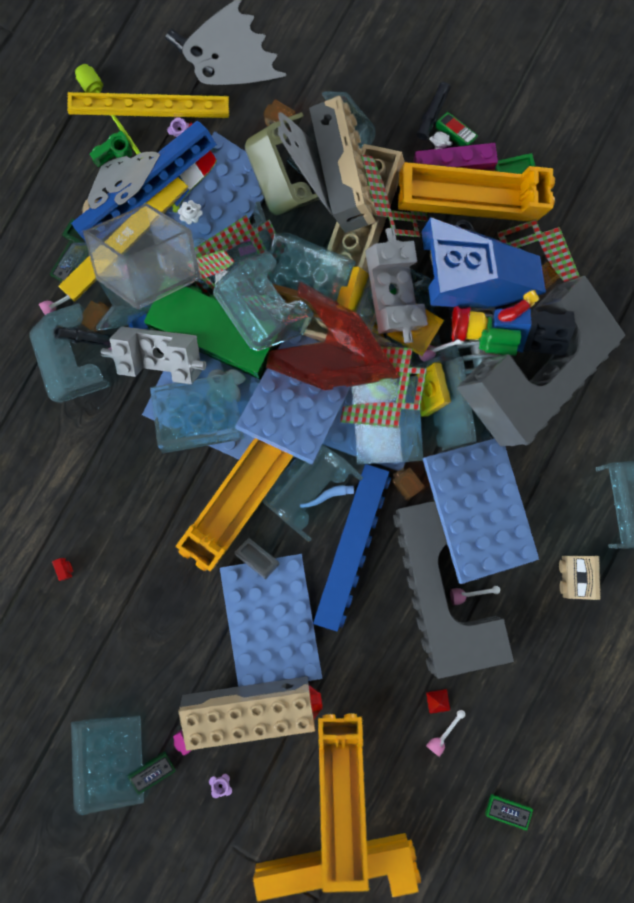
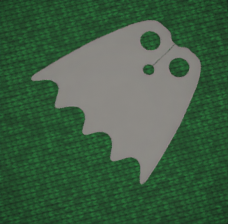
M241 0L233 1L212 16L183 46L184 56L189 62L194 64L195 74L202 83L211 85L243 84L286 76V73L278 72L272 68V63L276 59L277 54L269 53L262 49L261 44L265 39V35L256 34L251 31L250 24L254 16L244 15L239 12L238 6ZM191 47H201L203 54L200 57H194L190 53ZM212 54H218V59H213ZM206 66L212 67L215 71L214 76H204L202 73L203 68Z
M279 112L281 126H278V134L306 180L332 215L327 204L329 197L318 146L292 120ZM283 120L287 121L291 127V132L286 128ZM283 134L289 138L291 146L286 143Z

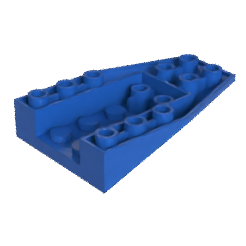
M431 217L423 228L424 250H431L434 279L428 286L430 304L432 306L492 309L525 300L523 296L532 290H535L538 296L546 293L540 256Z

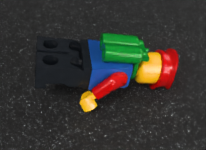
M535 290L526 293L523 296L525 300H522L513 307L496 309L493 318L492 316L486 318L483 312L470 311L471 307L459 308V306H456L452 312V341H465V339L479 340V349L492 354L516 356L517 351L529 352L531 350L533 352L565 356L575 330L574 311H565L564 315L550 314L546 311L537 312V310L530 309L539 300Z

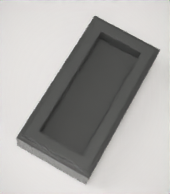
M250 538L235 551V555L265 580L280 565L279 561Z

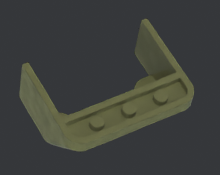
M301 112L288 118L296 125H299L303 118V113ZM283 120L286 128H291L287 121ZM280 121L272 123L248 138L245 144L246 154L268 209L277 216L320 200L316 193L312 195L310 187L306 183L297 182L291 185L276 147L283 143L278 134V126H281Z

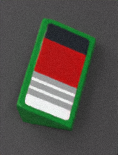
M449 112L443 115L436 123L435 128L449 135V139L460 147L472 145L479 136Z

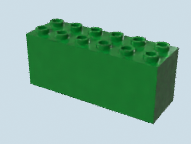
M165 277L144 320L147 327L155 331L196 335L200 353L257 379H261L280 339L277 325L269 320L265 322L259 320L258 316L252 312L247 311V313L239 311L240 308L232 303L226 305L220 302L221 299L210 294L208 297L194 286L188 288L183 285L182 281L176 278L171 280Z

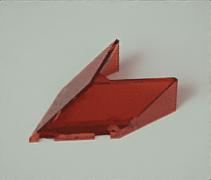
M299 282L297 296L309 301L329 331L324 342L269 351L266 368L325 391L332 390L333 387L345 385L350 387L380 382L381 379L400 378L399 373L360 315L303 282Z

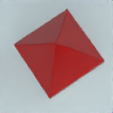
M447 689L426 692L430 714L450 711Z

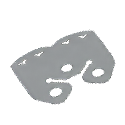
M143 152L133 158L127 156L119 157L102 165L88 196L90 208L96 209L107 201L108 195L102 191L103 188H106L109 193L122 190L115 196L114 201L118 205L125 203L142 187L160 154L157 152ZM122 180L121 185L115 187V184ZM128 192L127 197L121 199L122 194ZM98 197H102L99 203H95Z

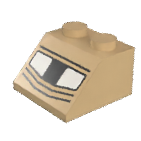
M562 556V560L559 562V570L563 581L560 582V592L563 594V597L569 599L600 600L599 556Z

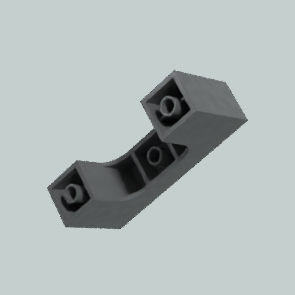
M585 275L557 284L533 309L537 310V312L546 311L550 314L564 315L565 311H574L575 330L565 356L552 354L549 361L530 381L526 379L509 354L483 360L456 387L500 446L527 445L531 443L538 431L544 429L548 424V420L559 413L560 407L573 397L572 394L576 389L585 384L584 381L588 376L596 372V367L609 357L608 354L620 345V341L625 336Z
M433 501L396 510L393 520L395 527L400 529L401 535H398V542L400 548L404 547L405 551L402 559L404 567L408 568L410 576H407L409 588L414 590L415 596H412V603L420 616L416 617L419 630L421 629L424 634L421 642L423 649L426 650L429 656L426 659L428 671L434 674L437 679L514 662L503 618L492 616L469 622H457L450 615L438 567L439 553L448 543L436 502Z

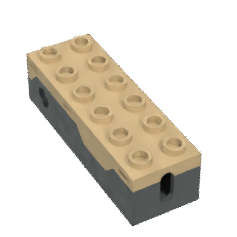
M337 96L310 107L333 217L345 233L376 223L375 213L377 212L374 207V201H371L370 186L367 184L361 157L364 153L358 145L361 143L358 131H355L354 126H357L354 114H351L348 103H344L342 98Z
M308 676L182 695L179 715L186 751L313 732L315 731L314 719L323 707L321 693L309 686Z

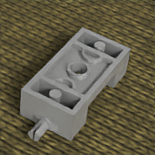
M395 228L386 229L388 242L376 243L365 251L378 332L381 334L403 331L404 343L413 342L411 330H417L428 325L425 305L416 304L410 266L417 262L414 241H397ZM390 284L395 286L396 295L390 293Z
M121 326L110 338L112 349L102 348L101 350L102 357L114 359L117 374L136 377L143 368L171 372L173 382L192 385L207 366L206 361H200L196 335ZM156 348H159L164 354H160Z

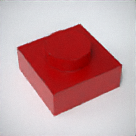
M66 558L52 561L59 581L72 578L71 572H73L71 563L66 561Z

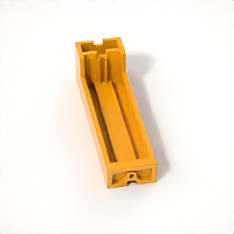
M404 162L399 170L400 192L398 209L529 222L536 219L538 221L553 209L555 204V197L553 192H551L555 184L553 168L529 166L522 174Z
M254 438L195 523L188 528L175 546L179 549L178 552L187 559L191 556L197 560L196 566L203 571H211L216 567L294 456Z
M327 714L323 715V718H318L323 892L369 891L362 717H357V714H345L344 719H336L335 715Z
M406 833L366 841L368 879L388 875L392 897L419 892L417 884L421 883L419 870L417 869L415 850L412 840H407ZM322 850L257 863L253 877L257 901L323 888Z

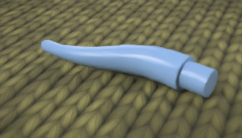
M345 485L332 487L324 491L315 500L300 504V507L315 506L333 496L354 494V487Z

